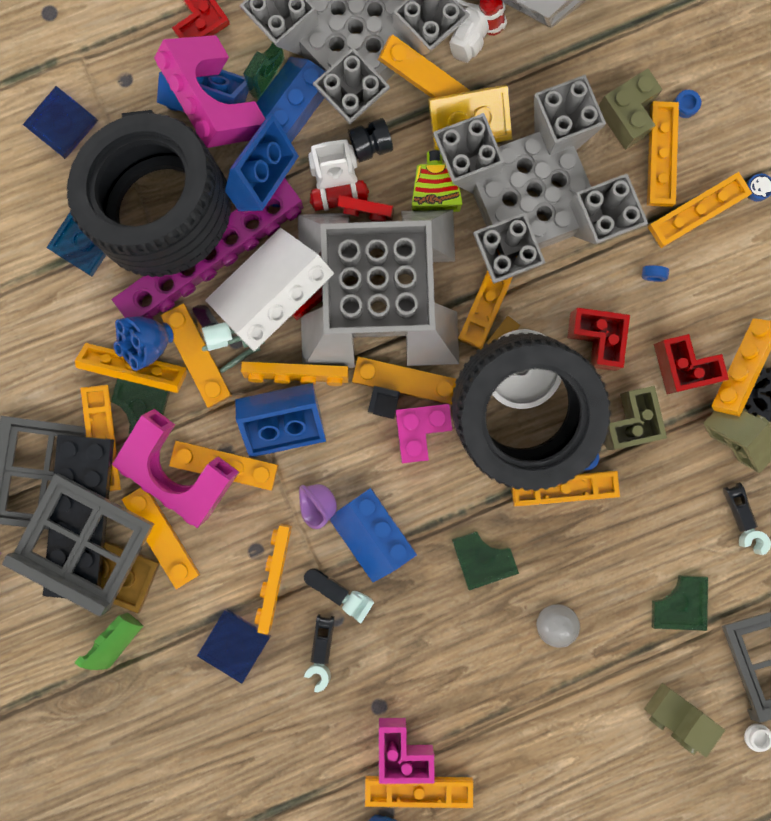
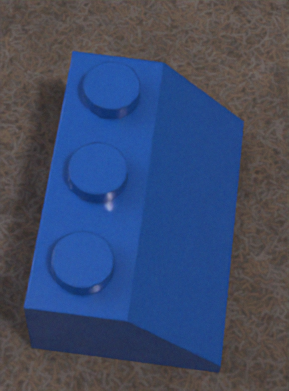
M296 57L288 59L256 102L265 119L269 114L274 113L291 143L325 98L313 86V83L326 71L309 59Z
M221 70L219 75L196 77L200 87L210 97L225 104L245 103L252 84V79L225 70ZM162 71L159 72L157 103L165 105L173 111H183L180 102L171 90Z
M274 113L267 116L230 168L225 192L238 211H263L299 157Z
M313 383L235 399L236 422L249 458L326 442Z
M369 488L336 511L335 515L330 519L372 582L392 573L417 555L372 488Z

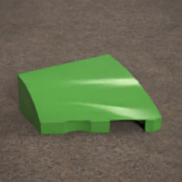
M128 612L119 615L94 641L91 650L86 655L79 656L74 663L80 668L89 670L110 668L142 629L143 625Z

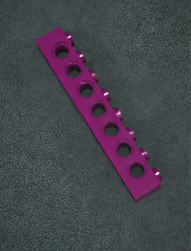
M284 178L263 211H238L236 209L231 213L227 229L218 245L213 249L217 251L216 257L212 260H201L195 265V271L192 275L185 276L184 271H181L180 273L163 277L143 276L111 300L124 318L143 316L153 319L159 312H167L175 305L174 302L182 296L187 297L196 290L195 286L202 281L208 282L217 275L216 271L223 266L228 267L235 263L239 258L238 255L245 250L251 251L256 248L260 243V239L266 235L272 236L281 228L280 225L285 221L296 219L304 208L301 199ZM272 204H278L281 208L278 213L270 214L268 213L269 207ZM251 220L259 221V225L255 229H248L247 224ZM230 235H237L238 240L235 244H226V240ZM168 280H173V288L169 291H164V283ZM151 295V304L143 307L142 301L144 297Z

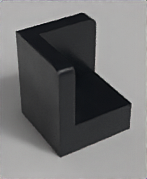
M374 386L368 413L394 419L400 392Z

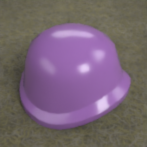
M324 485L300 486L299 499L302 518L309 527L320 529L335 515L337 510L336 499L330 489Z

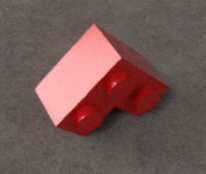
M577 307L570 313L567 338L593 342L590 364L597 369L617 371L624 368L630 315Z
M689 334L662 340L654 344L667 395L729 380L723 355L719 354L696 360Z

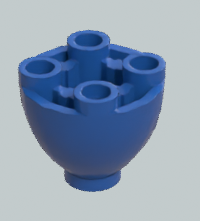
M143 316L126 317L115 321L117 341L114 342V350L119 357L123 356L134 371L154 363L163 354L167 344L173 341V331L167 323H159Z

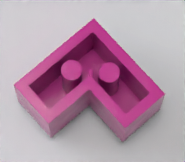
M449 404L395 411L401 463L428 461L426 434L452 431Z
M379 718V784L435 783L433 745H406V718Z

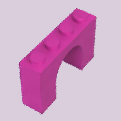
M217 35L163 39L154 59L206 147L211 148L250 141L265 121V117L256 102L221 103L210 97L200 87L196 77L219 75L229 58Z
M153 409L140 417L112 465L123 476L132 479L140 485L143 491L152 494L160 500L166 508L172 509L183 517L186 523L198 528L208 520L239 474V471L220 457H216L206 465L194 485L186 486L173 482L166 476L161 467L160 450L175 424Z

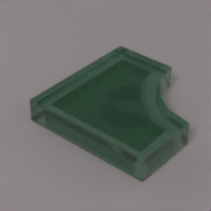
M274 43L264 53L256 51L243 73L250 94L256 99H259L267 89L285 59L283 49L277 47Z
M117 378L111 402L120 406L127 414L129 434H131L143 414L155 409L164 415L170 391Z
M477 531L451 539L469 591L519 574L511 548L498 549L488 546L482 541Z
M679 575L677 585L671 594L663 599L652 600V628L707 631L708 577Z

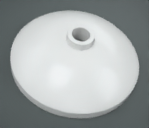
M519 329L508 332L502 336L507 337L509 336V334L542 333L529 329ZM523 370L505 379L492 395L502 404L512 408H533L546 402L556 392L562 379L557 373L549 370Z

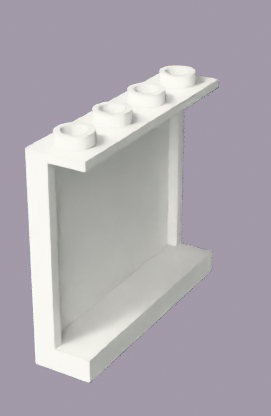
M279 228L205 301L255 351L334 272L316 252L282 228Z

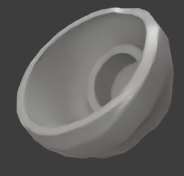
M559 604L548 606L540 612L537 618L538 634L550 646L556 648L567 647L579 635L580 621L576 613L567 606Z

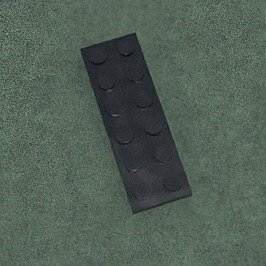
M57 435L54 474L59 473L109 500L114 439ZM62 494L50 520L80 535L93 509ZM102 515L89 540L102 548L105 545L107 516ZM49 527L46 559L63 567L76 541ZM86 547L73 573L101 587L103 555ZM43 587L42 596L64 598Z

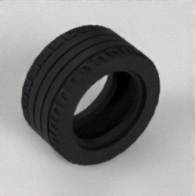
M141 113L125 116L108 123L94 133L81 147L72 163L67 180L68 206L70 207L73 220L78 224L79 229L121 268L141 276L163 277L165 275L177 274L190 269L205 259L222 239L229 224L230 209L232 207L231 199L225 192L227 180L198 134L184 122L162 114ZM164 169H173L185 173L183 192L175 206L167 214L145 225L127 226L120 224L119 215L122 200L129 188L137 180L151 172Z
M509 334L507 337L502 336L500 339L492 340V343H486L482 349L476 351L474 356L471 355L468 363L463 365L464 368L460 370L459 377L455 381L456 387L453 388V397L451 399L453 403L451 406L452 419L468 456L476 467H479L481 472L488 475L491 480L495 479L497 483H503L506 487H514L517 490L520 488L525 491L546 490L573 480L576 475L581 474L597 458L596 456L606 441L605 438L609 432L608 425L611 422L609 394L605 390V382L601 381V375L597 373L596 368L580 353L560 341L543 336L542 334ZM528 369H544L557 373L566 387L568 410L562 426L554 436L534 447L513 448L499 443L489 435L486 424L488 403L493 392L505 379L517 372Z

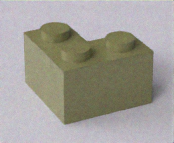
M648 68L606 94L599 104L604 120L625 150L645 138L655 127L654 122L644 108L655 101L663 89Z
M655 386L620 394L626 419L611 422L608 425L609 432L605 438L606 450H616L667 438Z
M745 408L740 417L714 411L703 423L710 437L730 447L740 463L761 473L771 462V424L763 416H753Z
M663 683L644 708L651 715L649 720L661 730L666 726L673 731L671 736L693 755L698 751L707 758L725 732L724 728Z

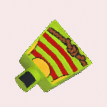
M428 151L427 164L417 165L411 211L453 209V212H460L462 198L459 186L452 183L446 165L442 162L440 151Z

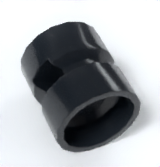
M384 118L369 122L367 128L360 125L348 130L351 145L354 148L359 163L372 159L374 153L383 155L393 151L392 139Z

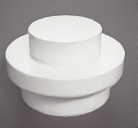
M752 724L746 729L744 739L750 749L756 752L770 749L771 731L766 726Z

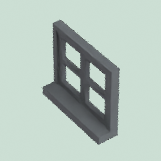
M1 416L0 524L27 527L34 515L31 513L6 511L11 477L42 479L39 505L47 490L48 480L51 481L54 476V471H50L55 436L71 435L86 437L85 427ZM19 431L49 435L43 470L13 466Z
M59 473L54 474L15 551L7 554L1 565L100 617L112 607L154 523ZM62 494L93 509L80 535L49 520ZM102 515L133 530L120 557L89 541ZM45 526L76 541L63 567L33 552ZM86 547L117 563L104 589L73 573Z
M771 611L722 625L751 708L747 709L750 719L759 723L771 720V699L765 700L754 670L771 666V659L752 664L742 635L771 627Z

